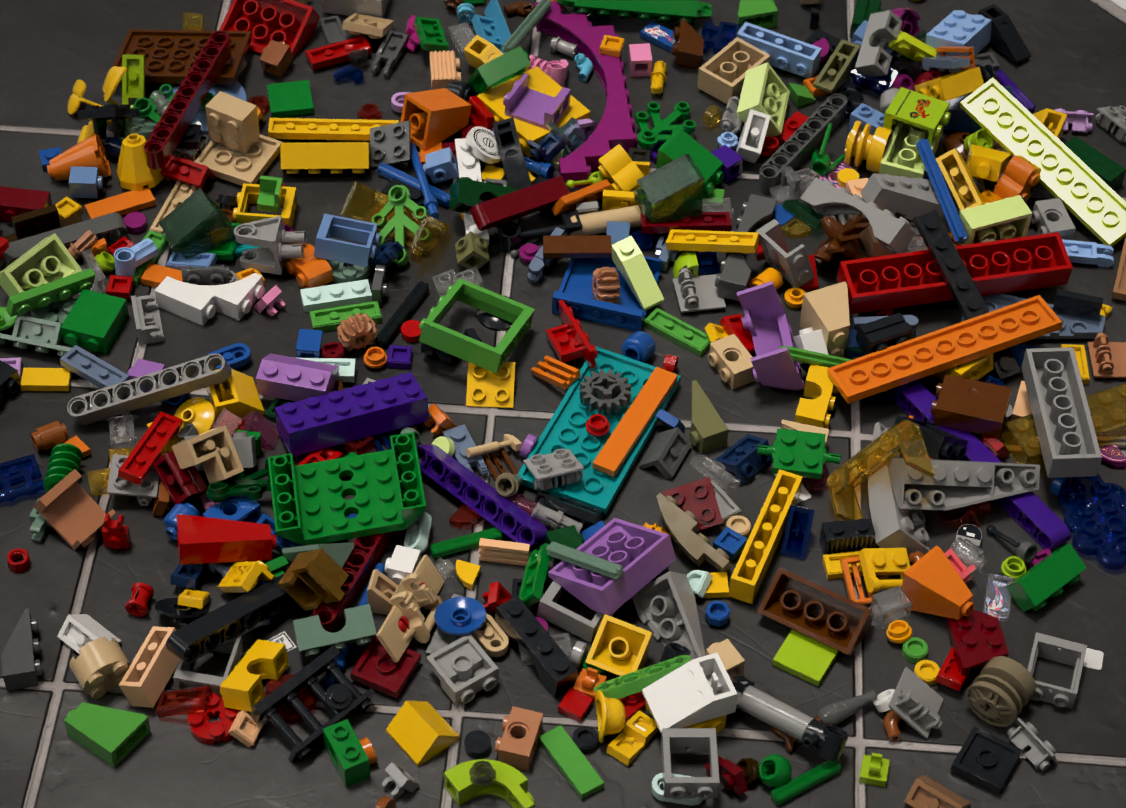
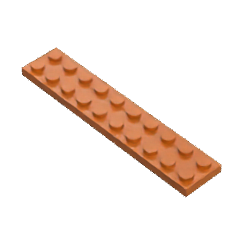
M1037 295L827 368V374L849 404L1062 329V321L1044 299Z

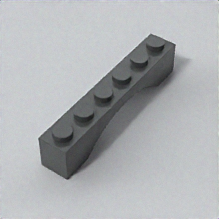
M751 194L748 202L743 203L741 212L743 216L738 217L736 225L738 230H733V232H756L774 219L777 199ZM727 252V259L723 258L720 272L722 273H718L715 280V287H718L717 297L739 301L737 292L749 289L751 270L745 262L743 253Z

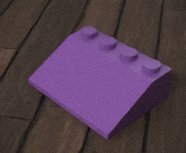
M614 518L580 545L577 550L622 565L624 575L619 580L565 561L558 563L548 572V575L591 610L610 616L674 562L676 556L669 534Z

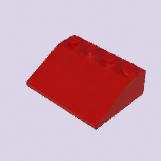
M233 0L219 31H251L252 41L248 50L261 55L263 49L268 46L271 40L284 42L290 46L292 55L295 57L313 35L320 16L314 7L293 0Z

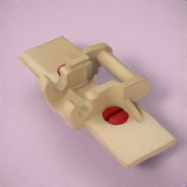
M427 555L422 557L412 574L403 577L389 600L392 604V609L376 635L394 663L400 660L413 636L420 643H427L429 641L430 632L435 625V611L443 602L437 594L444 583V579ZM421 607L431 611L426 620L419 610Z

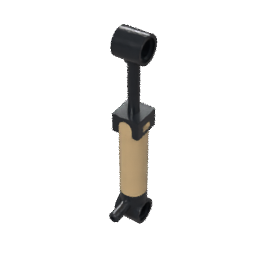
M657 197L648 204L578 215L577 211L562 213L561 225L521 231V227L517 223L505 222L499 227V248L505 253H510L511 250H517L521 247L522 240L550 236L556 227L565 230L564 236L606 233L607 221L630 222V229L641 227L640 213H672V202L668 198ZM661 233L653 234V235H654L655 237H658V236L661 235Z

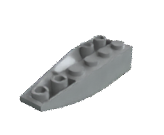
M877 422L874 427L868 466L869 508L876 544L881 548H906L908 555L916 551L926 554L930 551L928 542L929 535L925 528V516L921 509H899L890 482L892 458H902L897 442L889 439L892 429L886 428L883 424Z
M892 458L890 482L899 509L951 510L1039 489L1040 465L915 458Z

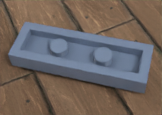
M77 345L60 358L61 366L101 389L130 380L128 374Z

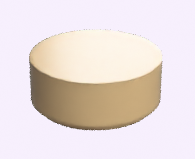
M735 515L727 520L726 527L747 538L750 534L751 523L746 517Z

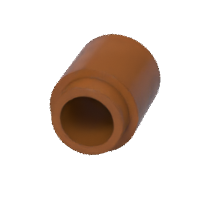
M54 421L36 428L35 432L30 433V436L37 451H47L56 445L66 442V437H69L64 423L60 424L58 421Z

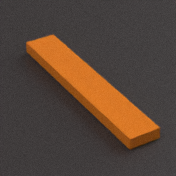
M656 366L593 461V469L615 477L677 382V374Z

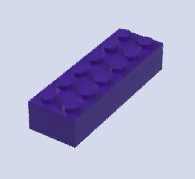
M412 372L274 407L277 431L288 452L292 453L293 456L429 421L427 396Z

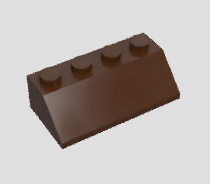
M779 567L757 611L758 614L848 656L852 654L863 640L874 618L872 609Z

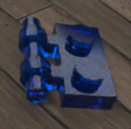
M720 21L719 26H714L713 22H706L701 32L704 39L703 54H706L710 48L714 49L713 54L721 51L736 38L741 24Z
M34 454L0 463V490L4 489V492L0 493V503L5 501L8 503L14 502L15 498L25 495L31 497L37 495V492L44 490V480L33 482V480L42 477ZM24 482L26 484L24 486L12 489L11 487Z

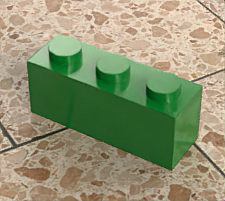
M1069 543L1056 549L1006 586L1022 612L1031 608L1037 611L1047 604L1046 598L1049 596L1054 598L1064 591L1062 586L1066 583L1069 586L1081 578L1079 574L1087 567Z

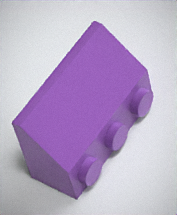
M270 353L262 359L256 376L258 394L296 402L309 397L328 394L333 391L339 366Z

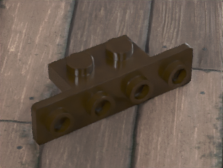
M54 204L11 217L14 233L2 238L7 239L10 243L79 223L83 220L80 215L59 220L58 210Z

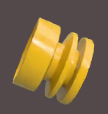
M856 120L846 141L844 164L851 166L855 158V167L859 168L865 159L867 160L866 170L879 173L880 164L892 137L893 130L878 126L874 135H872L871 124L867 123L862 132L863 122Z

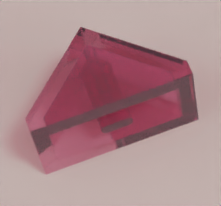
M256 410L234 421L230 431L231 437H233V433L237 432V429L261 432L262 449L273 451L280 436L277 427Z

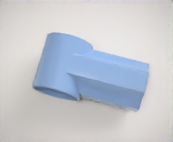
M147 238L131 248L121 247L114 252L117 276H133L136 272V267L158 255V249L154 242Z

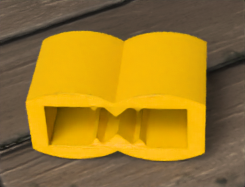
M620 144L598 159L600 164L598 167L599 171L605 178L607 176L613 181L611 186L615 191L633 192L646 182V177Z

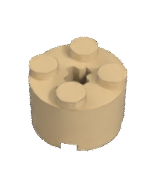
M106 637L98 638L85 644L78 650L80 655L76 660L74 657L71 658L69 665L84 692L91 695L92 699L101 698L107 690L115 686L120 688L119 684L131 665L116 639L112 638V641H107Z

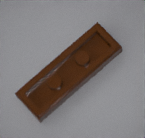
M611 235L543 236V258H611L612 255Z

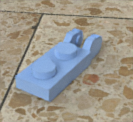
M1062 239L1069 259L1073 263L1097 264L1099 267L1108 268L1114 264V258L1111 256L1113 254L1111 246L1097 244L1096 242Z

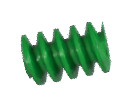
M62 443L52 449L43 482L46 492L51 490L74 469L79 472L83 454L78 447L69 443Z

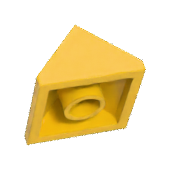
M604 614L585 662L618 676L640 670L647 661L653 633Z
M406 700L386 728V733L417 767L460 739L458 733L425 701Z

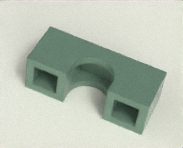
M370 604L344 609L346 624L342 630L335 633L328 632L321 626L319 615L293 620L299 655L305 654L306 657L317 656L321 654L320 650L328 649L333 645L340 651L347 648L346 644L356 643L357 646L372 643V639L376 638L377 633Z

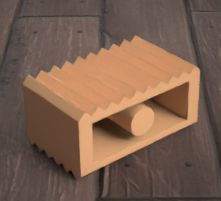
M431 51L429 53L432 90L445 88L452 80L461 81V72H457L460 71V59L455 58V51Z

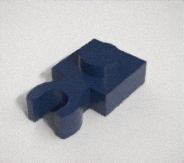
M398 241L382 244L377 248L375 258L370 259L369 263L374 268L376 265L386 266L392 260L397 259L398 256L396 254L403 250L404 247Z

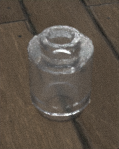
M959 537L950 546L966 567L974 564L976 567L974 571H980L987 562L985 558L986 552L968 539Z

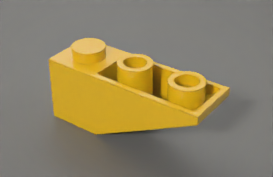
M478 35L464 48L467 63L476 69L503 55L497 47Z

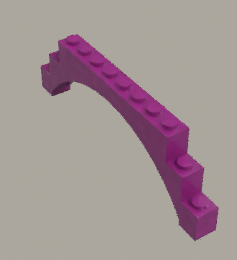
M553 1L549 11L536 25V32L542 31L555 38L561 37L563 41L578 45L577 52L583 53L592 62L593 70L600 79L606 96V108L595 131L578 149L565 158H559L558 174L563 176L567 183L568 180H587L591 172L599 171L598 167L600 164L598 159L618 144L623 147L628 155H633L634 146L638 144L637 133H633L635 131L634 118H630L632 116L631 103L628 104L629 89H625L627 87L626 75H622L624 74V62L620 61L622 55L614 57L599 54V48L604 35L619 37L618 34L614 33L613 25L592 26L591 21H587L586 13L565 14L564 9H560V4L557 1ZM587 184L577 185L575 187L585 188L587 187Z

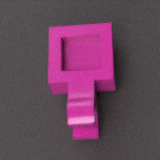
M414 15L408 19L405 31L410 36L406 49L414 52L416 45H420L414 26L416 18Z

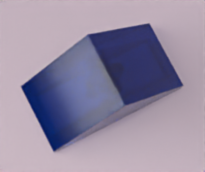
M790 505L780 554L805 559L815 510Z

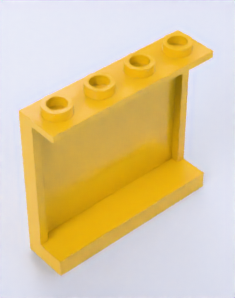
M537 66L524 72L528 75L529 89L552 97H556L562 89L558 83ZM524 73L477 95L495 117L494 123L512 118L505 115L503 100L505 95L511 92L515 82L519 81ZM571 95L569 108L552 131L513 118L523 153L528 158H531L532 155L529 152L531 148L527 144L529 140L539 144L550 132L554 135L559 134L562 126L568 122L590 119L591 111Z

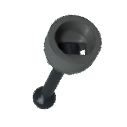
M994 525L987 526L986 532L988 534H994L1016 547L1017 557L1024 562H1031L1037 555L1038 547L1032 542L1024 540L1017 543L997 531Z

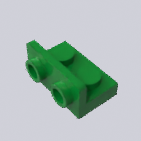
M416 16L414 26L422 50L447 52L449 50V43L446 41L445 31L441 26L440 19Z

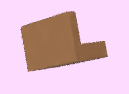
M925 775L916 778L904 801L914 808H968L971 803Z

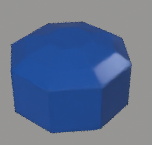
M716 600L707 605L705 619L710 625L723 626L728 623L731 610L725 602Z

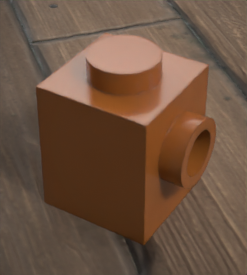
M271 40L268 46L263 49L259 60L263 71L282 78L294 57L288 44Z

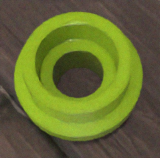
M102 251L94 257L96 266L101 271L112 272L115 269L114 257L111 254Z
M1011 556L1003 561L1001 572L1006 578L1016 580L1026 572V565L1019 557Z

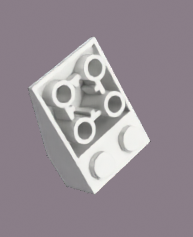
M718 653L693 659L642 689L643 696L661 734L662 728H683L736 711L738 694Z

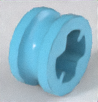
M469 3L460 4L457 7V20L463 24L471 23L475 14L474 6Z

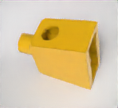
M971 144L966 166L971 176L998 182L1010 161L1011 153Z

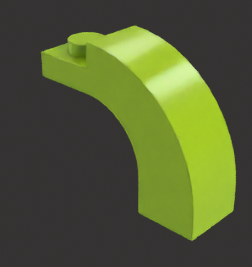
M488 759L471 760L458 764L444 772V788L458 806L476 796L484 794L499 796L505 799L512 808H534L536 805L534 798L528 792V779L519 770L506 763Z

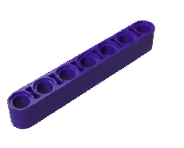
M434 444L417 446L420 471L515 542L530 544V547L545 544L546 532L548 531L542 523L531 517L530 514L507 497L501 496L496 489Z

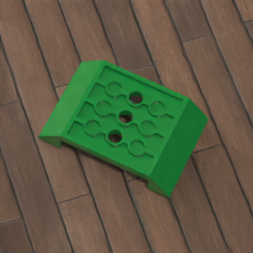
M414 432L390 436L392 447L390 450L295 466L292 453L268 457L276 535L306 546L406 529L427 509ZM344 477H352L349 481H342ZM347 495H355L353 499H344ZM349 514H358L355 518H346Z

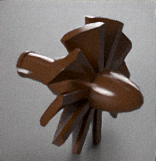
M859 213L853 220L852 218L848 219L843 226L832 217H823L822 227L828 239L821 242L819 249L813 253L819 264H822L824 261L829 262L836 252H840L844 258H850V260L867 258L861 252L860 244L856 239L860 237L859 233L869 226L868 218Z

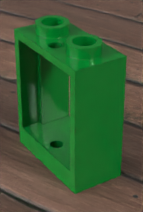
M519 46L478 67L468 81L475 89L476 95H479L524 73L531 65L530 57Z

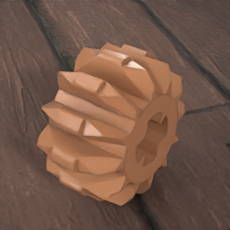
M597 268L594 270L592 277L593 299L614 304L618 303L620 296L619 273L615 268Z
M357 312L352 317L348 315V319L341 320V325L337 327L338 339L348 351L354 349L357 352L360 348L366 349V346L373 344V339L378 337L376 324L366 313L360 315Z

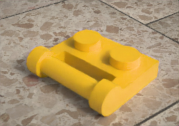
M863 548L858 552L868 592L876 593L879 590L902 589L903 573L910 568L906 548ZM876 575H900L901 579L879 580Z

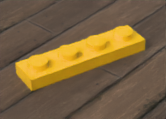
M671 229L666 240L667 250L749 254L756 252L760 238L757 232Z

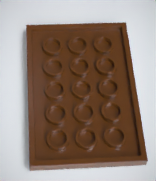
M129 29L112 67H122V54L145 55V84H182L209 37L216 31ZM225 31L230 36L231 56L214 84H222L224 86L235 85L252 41L251 31Z

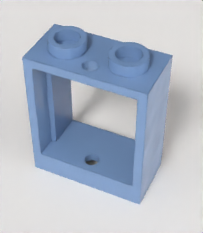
M324 214L316 236L314 257L368 267L370 259L375 258L376 247L379 245L380 233H377L378 224ZM330 237H333V238H338V239H343V240H348V241H354V242L364 243V244H367V245L365 246V245H360V244H355V243H350V242H345V241H340V240H335V239H329V238H330Z

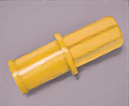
M656 61L654 63L653 72L650 75L651 93L654 95L662 93L663 85L667 79L665 74L667 65L666 63L663 64V61Z

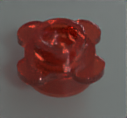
M372 103L364 104L361 107V111L357 112V117L363 120H376L383 116V113L378 111V107Z

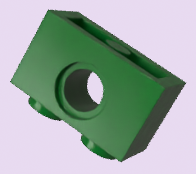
M348 719L324 728V747L345 787L370 778L369 758Z

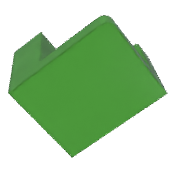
M260 176L257 210L279 213L283 197V178Z

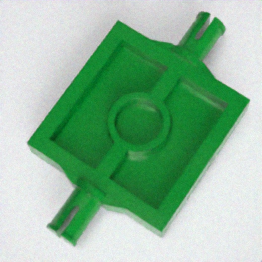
M777 428L776 440L773 446L758 444L757 455L771 456L773 474H778L780 469L814 479H821L822 468L825 462L840 464L841 454L826 453V434Z

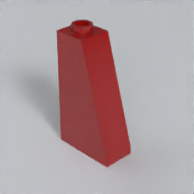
M177 514V540L180 565L272 560V550L277 549L276 534L271 535L269 524Z

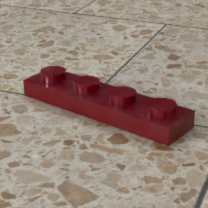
M729 212L640 213L642 234L670 233L671 229L732 231Z

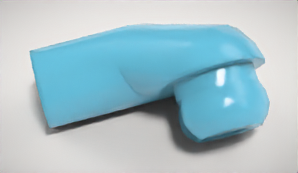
M579 53L574 58L576 66L580 70L578 79L586 82L593 70V64L583 53Z

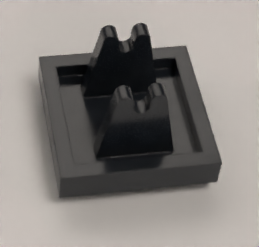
M105 104V106L100 107L98 105L86 106V110L78 111V120L93 121L95 135H99L100 139H106L107 120L112 122L114 137L124 138L126 119L140 118L139 109H131L129 104Z

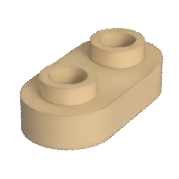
M486 614L485 623L481 627L484 630H477L471 633V635L487 655L491 657L503 656L509 648L508 636L489 614Z

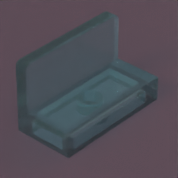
M573 117L561 129L550 121L546 123L549 131L565 142L566 146L563 150L568 154L574 152L587 140L579 122Z

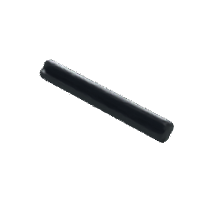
M423 281L417 283L378 333V337L375 338L376 345H380L382 348L387 346L402 324L429 292L428 283Z

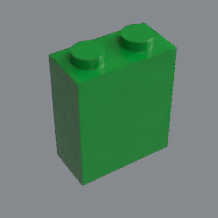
M83 289L60 327L63 343L107 354L129 316L127 300Z

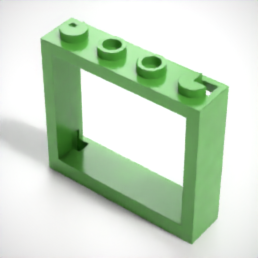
M459 278L454 285L449 286L446 295L440 297L437 306L431 308L427 319H422L419 325L421 330L419 341L497 373L531 327L535 309ZM458 300L509 321L513 325L498 345L492 347L439 325V323Z

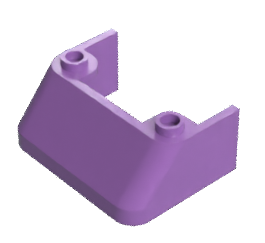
M767 282L737 292L745 314L744 317H741L745 330H750L754 343L756 357H752L751 362L754 367L752 370L756 382H761L762 386L792 391L804 389L805 384L800 362L793 361L787 347L779 349L780 346L794 348L795 346L792 340L794 336L789 319L773 282Z

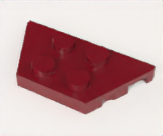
M973 610L968 617L963 616L959 620L945 617L961 675L969 674L970 669L975 667L983 669L993 657H1008L1009 652L997 617L977 610Z

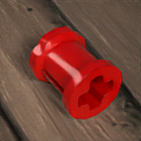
M135 583L131 588L132 596L126 603L125 610L133 616L143 617L148 612L147 604L154 595V589L145 583Z

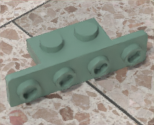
M17 315L12 336L0 333L1 345H5V342L8 341L13 342V347L27 349L28 346L36 347L35 351L49 354L50 350L57 351V355L61 357L71 349V347L59 345L62 336L60 329L62 323Z

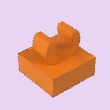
M434 403L428 408V412L432 416L424 424L428 428L435 424V427L431 430L435 436L440 435L443 428L448 430L457 427L449 416Z
M590 667L587 670L582 669L573 689L594 698L593 702H595L594 688L600 683L605 682L607 677L598 674V670Z

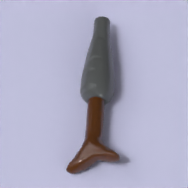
M871 690L863 695L829 704L821 708L814 719L826 725L835 726L867 704L877 700V695L874 690ZM771 727L772 733L784 740L787 750L792 752L796 739Z

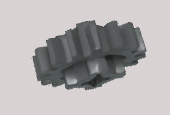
M600 369L598 374L591 371V377L584 376V382H580L579 397L583 399V406L589 405V411L598 409V414L606 411L608 415H611V410H615L618 413L620 412V406L627 407V401L631 399V384H628L627 377L621 379L620 372L616 375L613 374L612 369L608 373H604V370Z

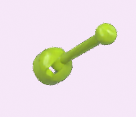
M600 171L590 174L588 180H568L566 185L570 189L577 185H593L607 179V177L605 178Z

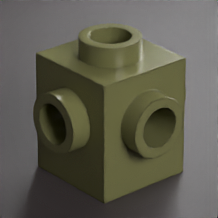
M471 231L463 238H460L455 243L457 263L473 273L489 262L487 241Z

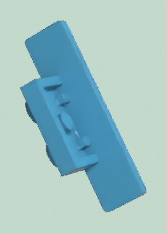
M490 0L484 11L486 17L474 14L471 22L476 35L492 43L505 54L507 52L503 51V44L509 39L511 33L498 0Z

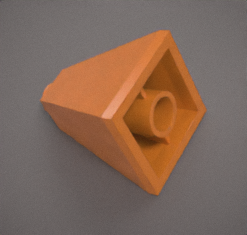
M937 545L903 573L901 607L904 609L956 620L961 619L963 616L968 617L975 608L973 594L942 549Z

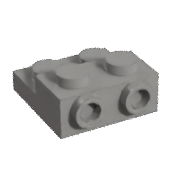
M471 634L461 637L426 657L427 665L439 678L441 688L455 705L461 701L464 704L469 703L474 699L475 693L482 689L485 691L492 690L499 680V668Z

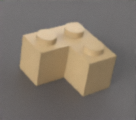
M226 425L211 429L172 446L180 469L201 463L209 484L227 479L244 471Z

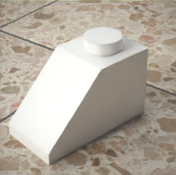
M750 109L736 150L743 160L756 163L761 154L771 115Z

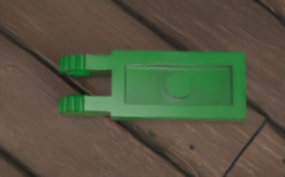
M548 543L541 545L540 550L535 549L529 554L519 593V598L527 608L537 604L544 595L543 587L548 576V565L553 560V557L549 556L548 550H546L547 545H550Z

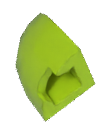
M684 251L677 257L673 265L674 278H678L682 268L690 270L692 277L698 276L699 264L695 251Z

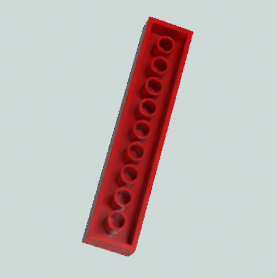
M1059 232L955 246L981 296L1066 285L1073 269ZM929 250L840 262L837 281L838 283L844 281L847 283L849 314L955 300Z

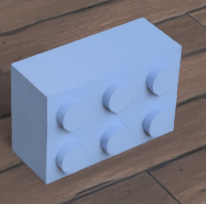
M954 10L926 34V44L934 49L940 46L974 47L975 56L990 42L992 19L984 18L982 15L968 14L963 10ZM945 52V55L969 56V53Z

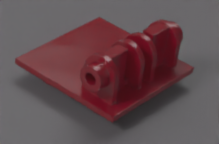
M710 477L662 491L665 497L667 495L673 497L679 503L678 507L684 512L688 510L697 517L699 531L723 524L715 497L716 493L711 484Z

